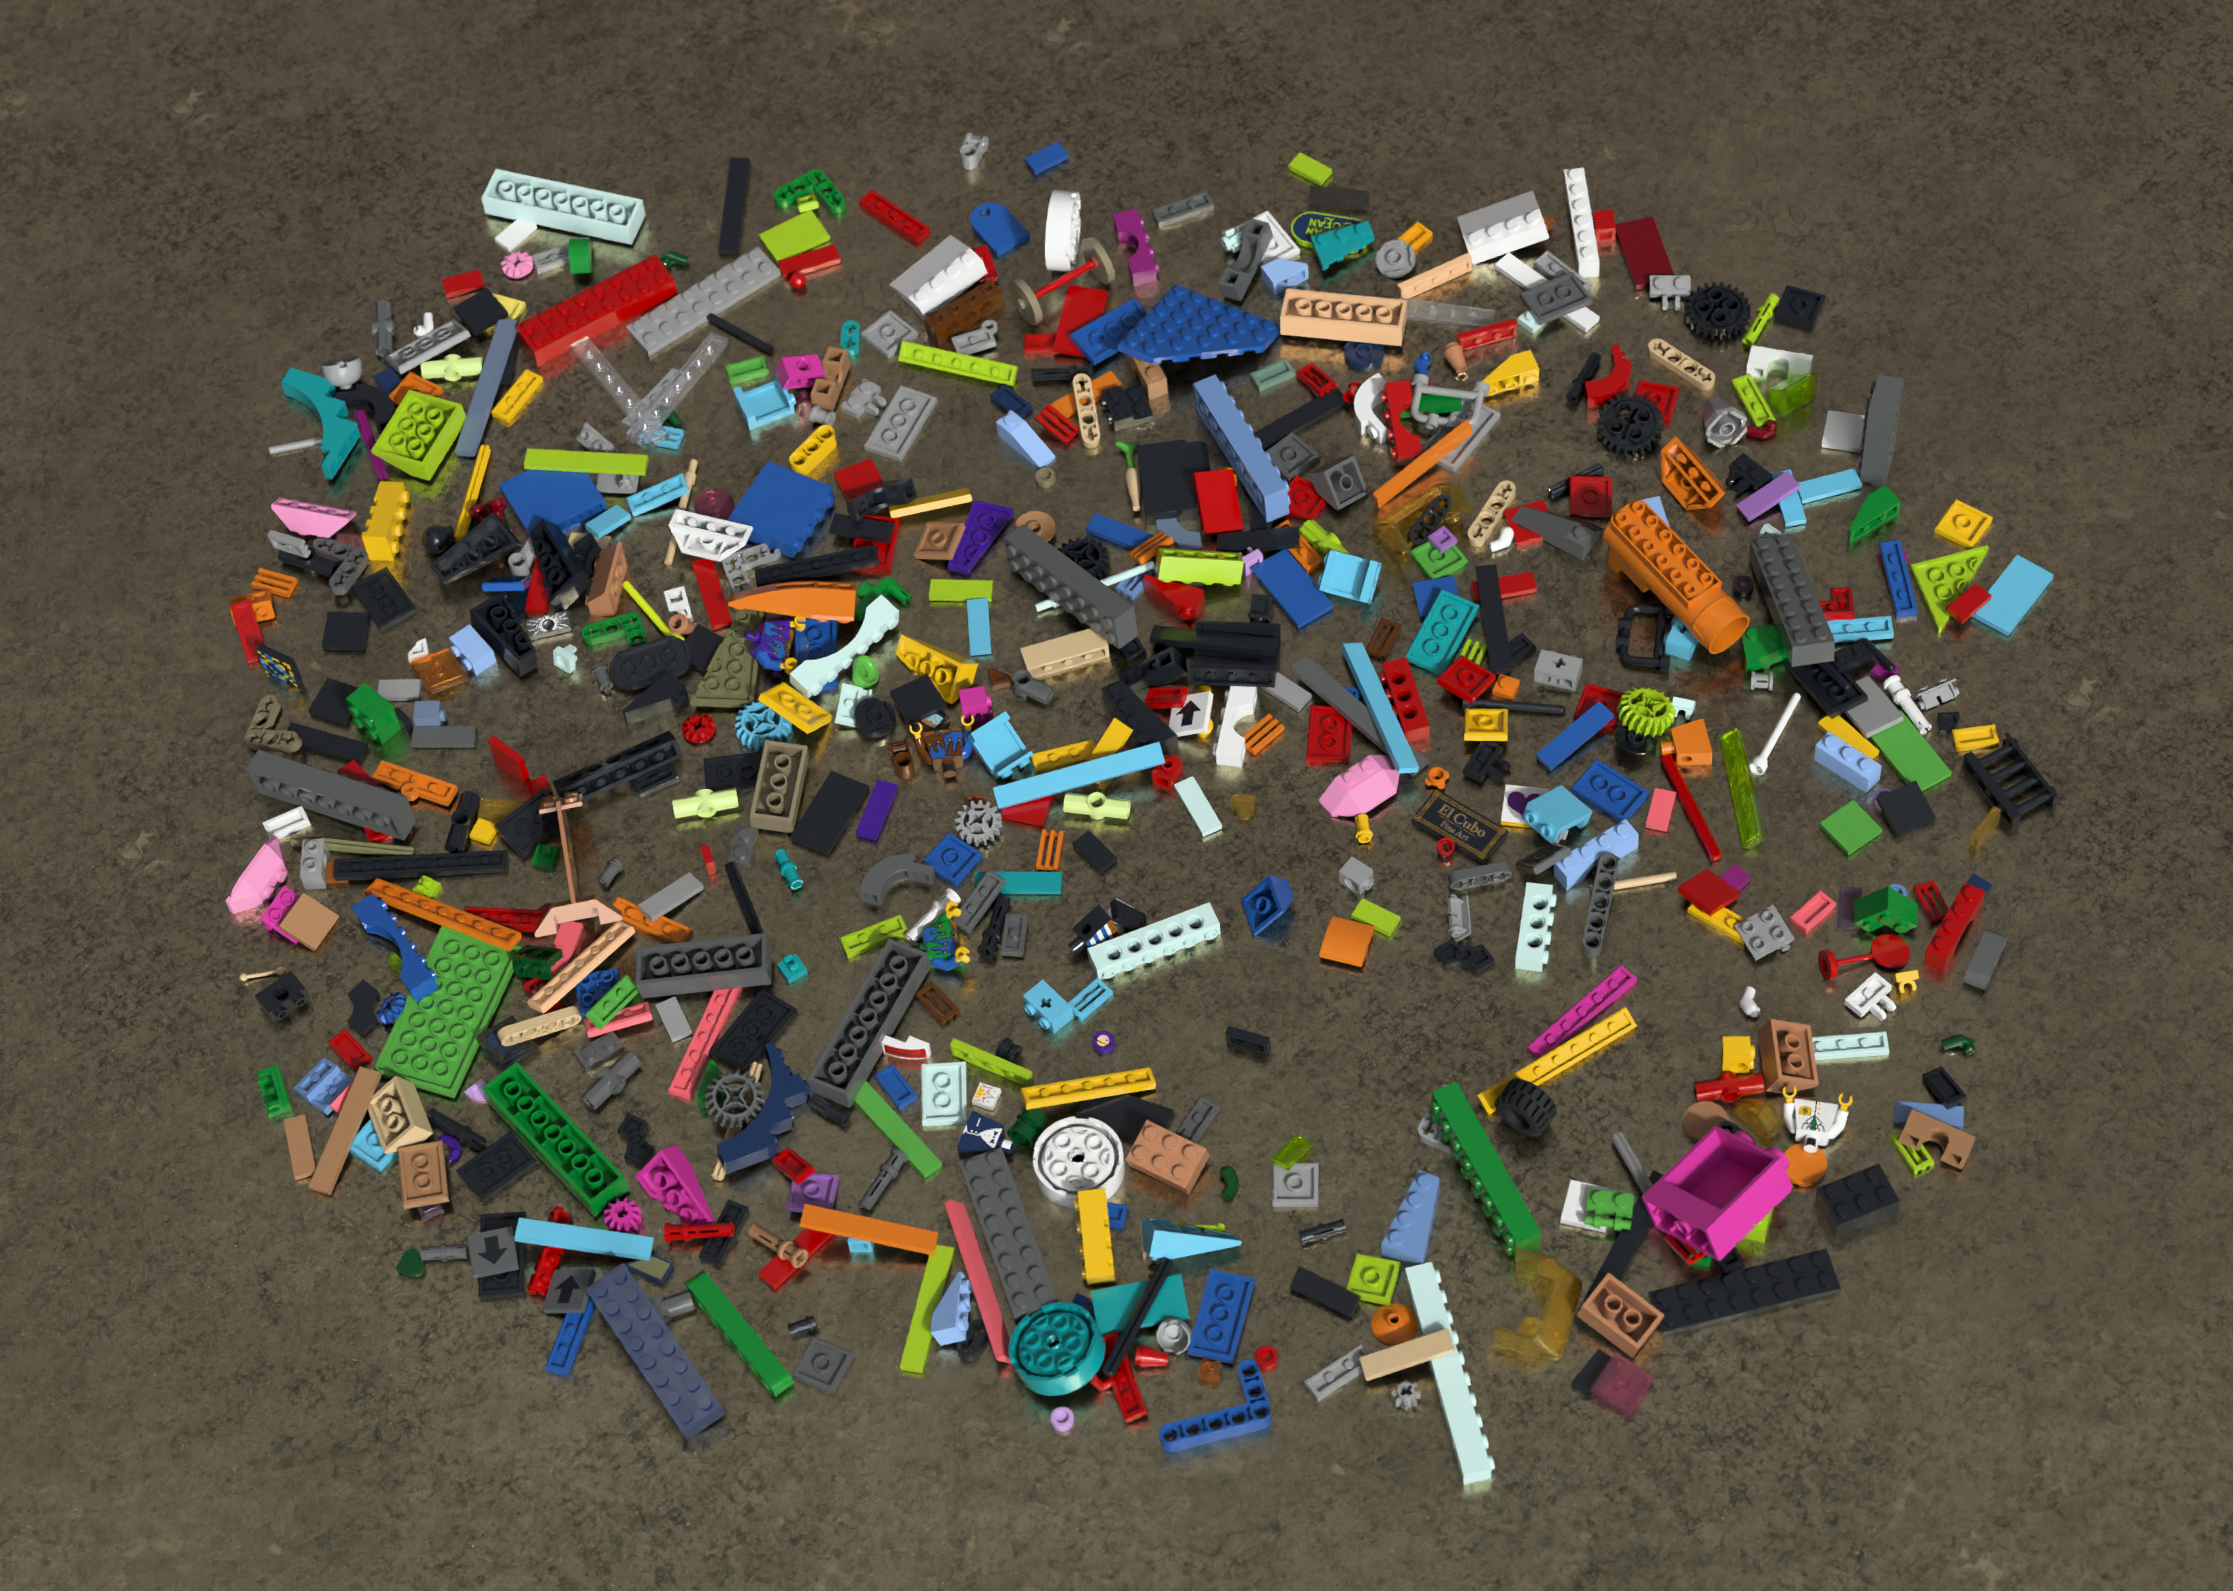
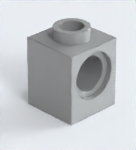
M1351 857L1339 871V883L1361 896L1374 883L1373 869Z

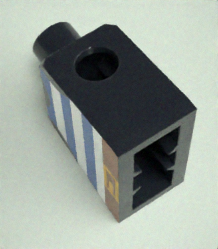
M1098 904L1073 927L1077 938L1071 941L1068 947L1076 955L1084 948L1087 950V948L1114 939L1120 935L1113 920Z

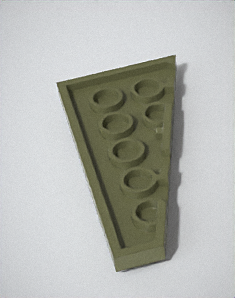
M737 610L730 629L728 628L722 644L719 645L707 668L706 675L700 681L695 696L693 695L690 700L691 706L743 708L744 704L750 706L751 701L755 702L759 662L750 654L752 641L743 638V633L748 626L755 629L763 623V611Z

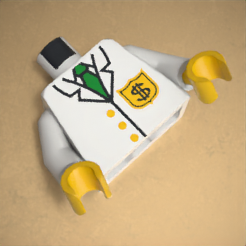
M1786 1086L1782 1089V1095L1786 1098V1102H1783V1121L1788 1130L1795 1135V1141L1804 1143V1150L1806 1152H1816L1818 1145H1828L1829 1139H1834L1844 1130L1849 1112L1847 1107L1853 1103L1852 1096H1850V1101L1845 1104L1842 1103L1844 1093H1841L1839 1096L1841 1107L1838 1108V1104L1795 1099V1102H1792V1098L1797 1092L1795 1086H1793V1094L1791 1096L1785 1093Z

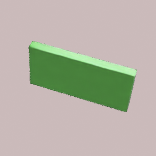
M1900 711L1903 715L1902 722L1869 737V739L1905 784L1916 780L1923 792L1950 777L1952 772L1906 715Z

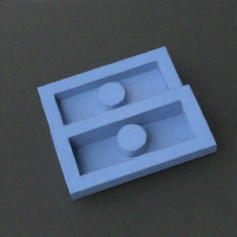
M323 1058L293 1089L311 1105L328 1116L333 1111L328 1105L354 1078L342 1072L338 1065Z

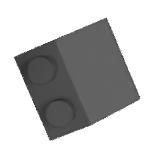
M1354 455L1339 457L1309 473L1316 492L1336 510L1369 494Z

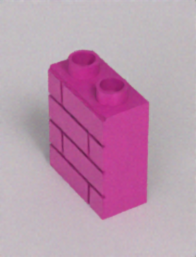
M1715 1125L1642 1195V1198L1655 1228L1720 1261L1736 1246V1242L1739 1243L1754 1228V1225H1757L1772 1210L1773 1206L1775 1207L1791 1192L1793 1187L1786 1172L1790 1164L1787 1157L1779 1149L1770 1146L1765 1150L1757 1146L1745 1132L1737 1130L1732 1134Z

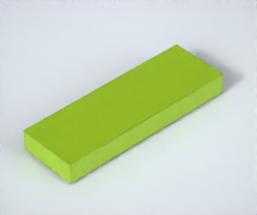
M1751 374L1731 380V386L1754 426L1761 428L1766 426L1768 420L1775 421Z
M931 579L929 600L967 601L970 599L988 598V602H992L993 580Z
M899 914L840 937V942L849 959L885 945L888 939L895 941L905 937L904 934L908 930Z

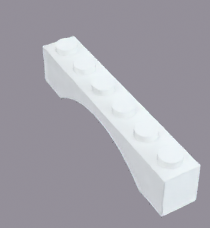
M1584 168L1564 169L1563 186L1572 223L1577 272L1583 278L1599 277V256Z

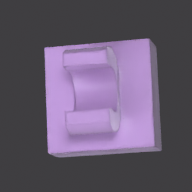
M1248 547V555L1243 556L1240 553L1244 561L1242 572L1246 576L1251 574L1252 567L1263 562V554L1259 549L1253 551L1252 548Z

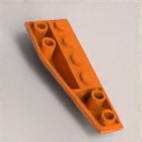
M794 581L770 584L729 595L728 606L739 610L750 609L816 619L819 622L837 620L839 623H849L854 621L856 584L824 581Z

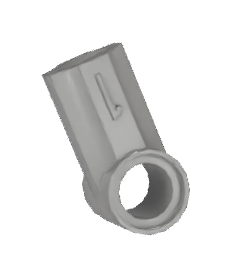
M530 537L523 542L522 545L524 547L520 548L517 553L512 554L508 559L512 577L529 576V568L537 557Z

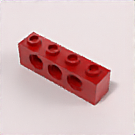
M1407 657L1382 663V672H1379L1381 684L1386 685V696L1392 703L1391 708L1408 743L1430 738L1429 723Z

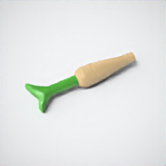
M1117 441L1115 446L1126 454L1127 470L1124 473V479L1132 502V508L1134 511H1139L1141 509L1140 471L1135 468L1134 450L1136 445L1140 444V441H1132L1127 444Z

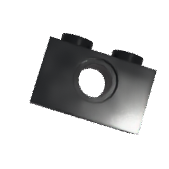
M292 971L255 995L260 1008L273 1023L284 1019L288 1013L297 1007L303 1006L310 999L306 988Z

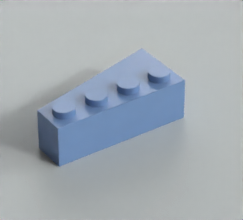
M1418 1170L1381 1243V1257L1399 1261L1401 1265L1406 1267L1425 1264L1440 1193L1439 1177Z

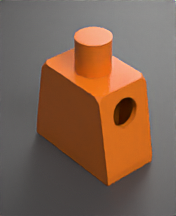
M1704 719L1672 728L1670 730V741L1659 743L1661 755L1674 754L1677 765L1712 764V749Z

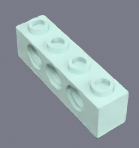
M1526 883L1515 969L1542 972L1543 964L1548 962L1549 951H1546L1545 947L1550 945L1551 932L1548 931V926H1553L1554 913H1550L1551 907H1555L1557 894H1553V885Z

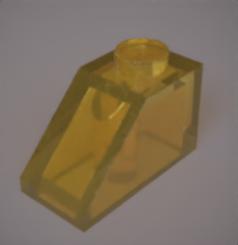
M1745 1098L1731 1111L1732 1116L1757 1136L1770 1138L1776 1135L1779 1128L1784 1124L1772 1102Z

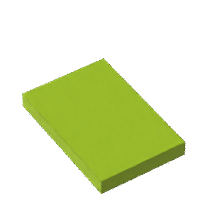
M808 210L759 234V239L778 265L779 260L802 254L829 241L830 236L812 210Z

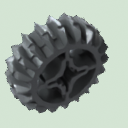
M728 1069L727 1076L720 1072L718 1074L720 1080L712 1078L711 1082L713 1085H707L706 1087L709 1092L704 1094V1098L708 1100L705 1102V1107L710 1108L708 1115H714V1122L721 1119L722 1127L726 1125V1122L729 1123L730 1129H733L735 1123H738L739 1129L742 1128V1122L749 1126L751 1123L750 1118L754 1120L757 1117L756 1113H760L762 1109L761 1105L765 1104V1100L761 1098L764 1096V1091L759 1090L761 1083H755V1076L748 1079L749 1073L747 1071L744 1072L743 1076L740 1075L739 1069H736L735 1074H731V1070ZM740 1084L737 1088H731L728 1085ZM747 1090L753 1096V1102L750 1107L746 1105L747 1102L743 1099ZM719 1091L723 1093V1097L726 1099L722 1108L716 1102V1096ZM731 1096H734V1098L739 1096V1101L731 1102ZM732 1110H739L741 1112L740 1114H729Z

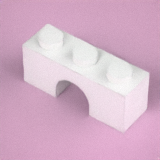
M1752 345L1746 375L1751 374L1754 379L1767 380L1770 371L1780 369L1788 375L1787 384L1807 387L1812 369L1813 355Z

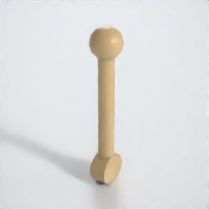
M278 967L273 971L253 974L241 973L239 979L246 981L249 978L275 974L283 976L285 969Z

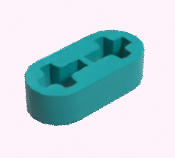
M854 320L846 321L842 325L841 349L848 350L849 357L855 356L860 348V326ZM849 342H852L851 348H848Z

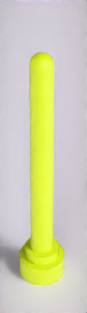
M629 581L622 583V587L665 636H674L685 641L681 634H675L670 630Z

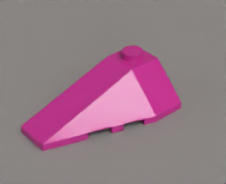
M678 1145L660 1150L635 1176L649 1196L653 1199L657 1198L668 1211L672 1210L679 1215V1219L682 1222L688 1221L695 1225L709 1224L715 1221L692 1166Z

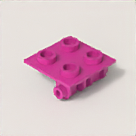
M284 886L260 920L265 923L264 928L271 931L274 929L296 944L298 942L296 939L278 928L300 898L299 895Z

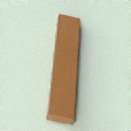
M359 1067L308 1186L310 1190L331 1195L382 1076L380 1072Z

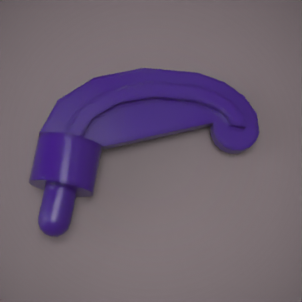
M450 1135L439 1136L438 1141H445L452 1150L448 1162L451 1163L461 1153L460 1143Z

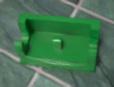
M273 1064L271 1067L258 1071L257 1075L260 1078L257 1080L269 1118L291 1111L292 1106L278 1064Z

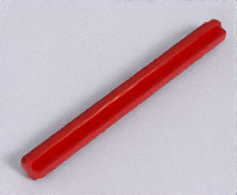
M1670 753L1662 755L1661 763L1710 860L1716 861L1721 859L1722 853L1674 758Z

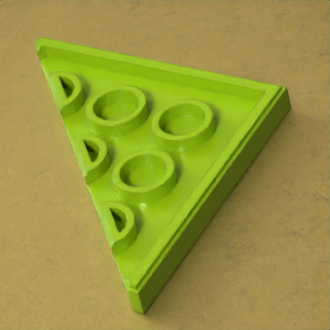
M1988 545L1910 565V571L1938 633L1942 632L1951 616L1946 612L1947 607L1967 589L1988 552Z

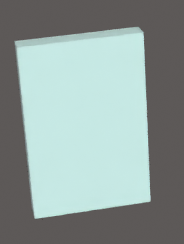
M966 1061L921 1064L922 1126L967 1124Z

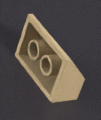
M395 1076L373 1095L368 1106V1112L384 1153L389 1154L397 1152L400 1147L421 1144L433 1134L414 1083Z

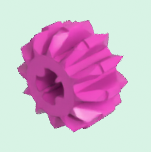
M625 1197L623 1202L616 1198V1204L609 1203V1209L604 1210V1223L609 1228V1231L630 1234L631 1229L637 1231V1224H642L641 1208L638 1207L634 1200L629 1202L627 1197Z

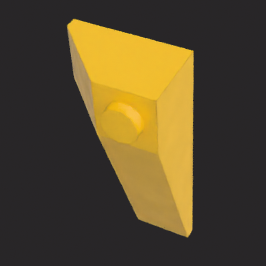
M904 634L900 636L896 655L910 670H914L920 677L928 674L944 701L954 704L960 698L959 690L968 689L973 684L978 663Z

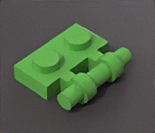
M1589 1188L1586 1213L1595 1215H1585L1584 1224L1593 1225V1228H1600L1602 1226L1614 1228L1616 1231H1621V1229L1630 1230L1631 1221L1622 1220V1218H1632L1634 1194ZM1602 1215L1615 1216V1219L1604 1218Z

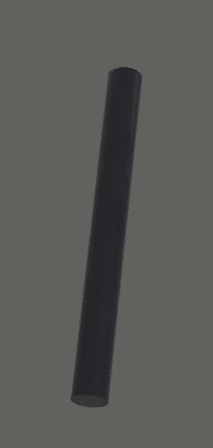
M713 313L707 315V320L769 354L773 352L774 347Z

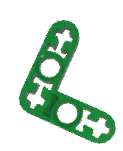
M813 169L779 187L773 193L774 202L778 207L789 206L796 202V198L807 196L814 192L830 212L839 214L846 208L844 196L824 172L819 169ZM796 186H804V189L801 191H797L794 188ZM824 189L832 190L828 194L821 193Z
M633 612L588 624L581 631L583 641L587 645H596L624 636L627 638L629 648L648 642L640 616ZM614 625L617 627L614 632L606 631L609 626ZM635 636L642 637V640L638 643L631 641Z

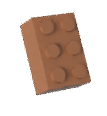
M1146 1120L1126 1161L1130 1167L1189 1195L1210 1155L1206 1148Z
M1608 1272L1582 1305L1576 1316L1633 1358L1665 1315Z

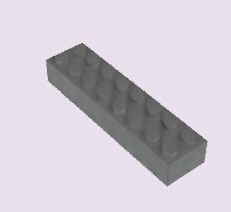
M1022 524L1004 537L1009 568L1013 572L1020 574L1026 582L1036 586L1038 591L1048 595L1053 602L1060 604L1066 612L1076 616L1081 623L1088 625L1094 633L1100 634L1109 644H1113L1118 649L1138 636L1135 611L1132 604L1028 527Z
M1792 535L1750 540L1749 561L1791 667L1834 661L1835 640Z
M258 750L246 769L256 792L296 806H302L305 809L364 828L366 827L401 840L406 839L416 822L408 799L402 793H393L380 786L374 787L361 780L358 782L346 775L333 774L327 769L321 770L308 763L302 764L290 757L283 758L271 751Z
M888 939L807 1080L811 1093L848 1108L852 1106L854 1099L883 1051L882 1041L885 1035L892 1036L931 967L928 953Z
M1001 1147L958 1162L961 1176L1015 1326H1017L1026 1315L1030 1317L1041 1310V1306L1058 1302Z

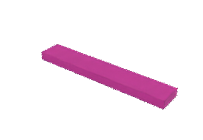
M1623 965L1617 967L1527 1046V1051L1538 1059L1575 1037L1637 982V977Z

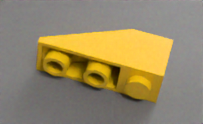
M1531 350L1511 355L1481 382L1489 384L1490 388L1487 396H1491L1498 392L1512 390L1515 387L1539 381V367Z

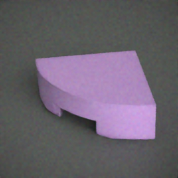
M482 1078L464 1091L465 1096L474 1101H486L481 1089L486 1085L485 1081Z

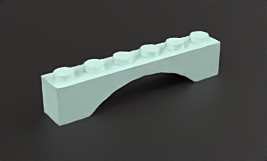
M880 595L866 607L862 627L847 646L828 657L805 660L790 673V683L808 699L812 695H817L827 682H832L843 668L847 669L853 663V659L858 655H863L868 650V646L873 642L877 643L888 629L891 630L898 624L899 610L884 596Z

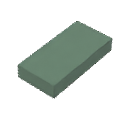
M1284 358L1251 373L1250 379L1258 391L1262 392L1295 377L1296 374L1288 360Z

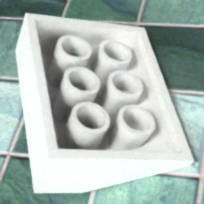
M1533 190L1457 217L1468 252L1472 257L1473 265L1549 238Z
M950 235L889 285L924 320L951 303L988 272L982 259L971 248Z

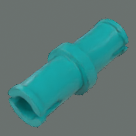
M785 849L777 850L774 853V858L780 866L779 871L781 875L787 879L792 890L800 888L803 881L796 871V864L790 860Z

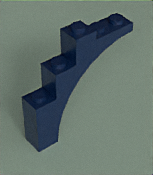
M774 1042L765 1044V1057L770 1067L772 1078L771 1089L766 1103L747 1128L733 1138L717 1145V1157L726 1174L776 1156L778 1141L775 1135L792 1129L794 1114L791 1108L808 1102V1093L810 1092L808 1082L802 1080L799 1073L793 1075L790 1066H786L784 1063L782 1050L780 1048L777 1049Z

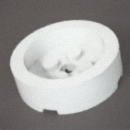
M1053 190L1051 194L1045 237L1047 270L1062 272L1074 270V266L1071 265L1076 264L1081 227V218H1079L1078 209H1081V199L1078 191Z
M1076 1116L1059 1120L1050 1125L1040 1135L1034 1147L1033 1166L1038 1187L1050 1201L1059 1206L1075 1209L1074 1198H1078V1191L1105 1188L1106 1199L1108 1200L1115 1194L1122 1183L1125 1173L1122 1144L1113 1129L1100 1120L1090 1117L1089 1119H1076ZM1075 1155L1084 1156L1083 1162H1074L1072 1158Z

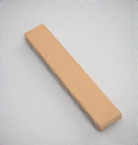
M617 921L527 1001L528 1006L542 1014L547 1012L635 933L634 927L622 921Z

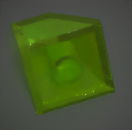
M1816 371L1774 383L1768 388L1767 402L1782 418L1815 399L1818 374Z

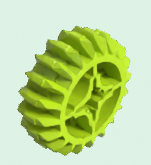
M1639 686L1637 689L1632 687L1630 690H1626L1618 703V719L1622 721L1623 726H1628V731H1636V735L1641 733L1644 737L1647 734L1651 737H1654L1656 734L1661 736L1662 733H1667L1675 720L1676 710L1672 702H1670V697H1664V692H1657V688L1651 690L1649 686L1646 689L1642 686Z

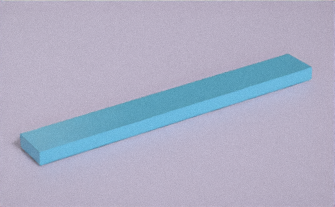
M1344 643L1341 647L1343 655L1397 773L1418 772L1419 765L1391 708V704L1363 643Z
M1160 742L994 787L993 790L998 809L1000 810L1165 764Z

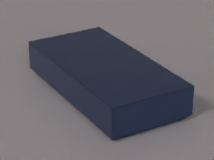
M1003 384L990 395V400L1006 413L1012 410L1022 419L1033 411L1032 405L1006 384Z

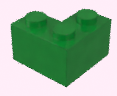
M1889 886L1854 900V924L1865 931H1874L1879 927L1887 925L1901 934L1917 927L1918 904Z

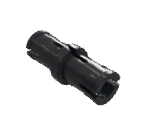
M1342 1218L1326 1224L1321 1222L1318 1223V1226L1302 1231L1299 1230V1236L1302 1245H1304L1305 1243L1320 1239L1325 1241L1327 1237L1346 1233L1347 1230Z

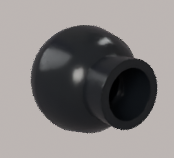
M439 525L429 526L422 534L424 548L431 553H442L448 548L450 542L455 541L454 529L451 525L446 527Z

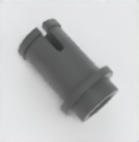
M602 663L593 666L592 675L596 677L600 690H610L613 687V683L607 673V666Z
M615 858L607 861L608 865L600 876L597 877V880L605 886H609V883L616 874L622 871L623 864Z

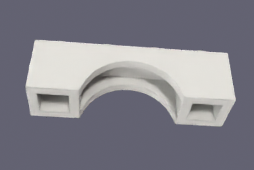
M1230 686V690L1226 689L1225 702L1227 704L1221 710V720L1223 722L1217 728V738L1219 740L1213 746V755L1216 756L1217 764L1242 768L1246 751L1245 738L1237 734L1233 728L1241 718L1254 714L1257 701V687Z

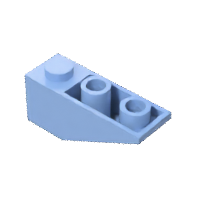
M962 1272L957 1273L932 1314L931 1334L941 1346L966 1340V1331L969 1328L968 1312L971 1309L970 1293H972V1286L970 1280H967Z

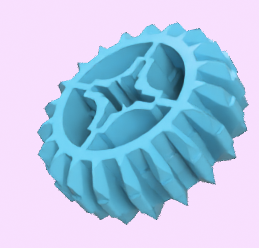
M751 701L750 706L744 704V710H739L738 716L735 717L736 724L734 728L737 739L741 740L743 746L747 745L749 750L755 748L756 751H760V749H764L765 740L783 742V740H788V734H791L792 723L760 701L758 703ZM774 718L779 721L778 725L774 724ZM749 725L752 726V732L747 730Z

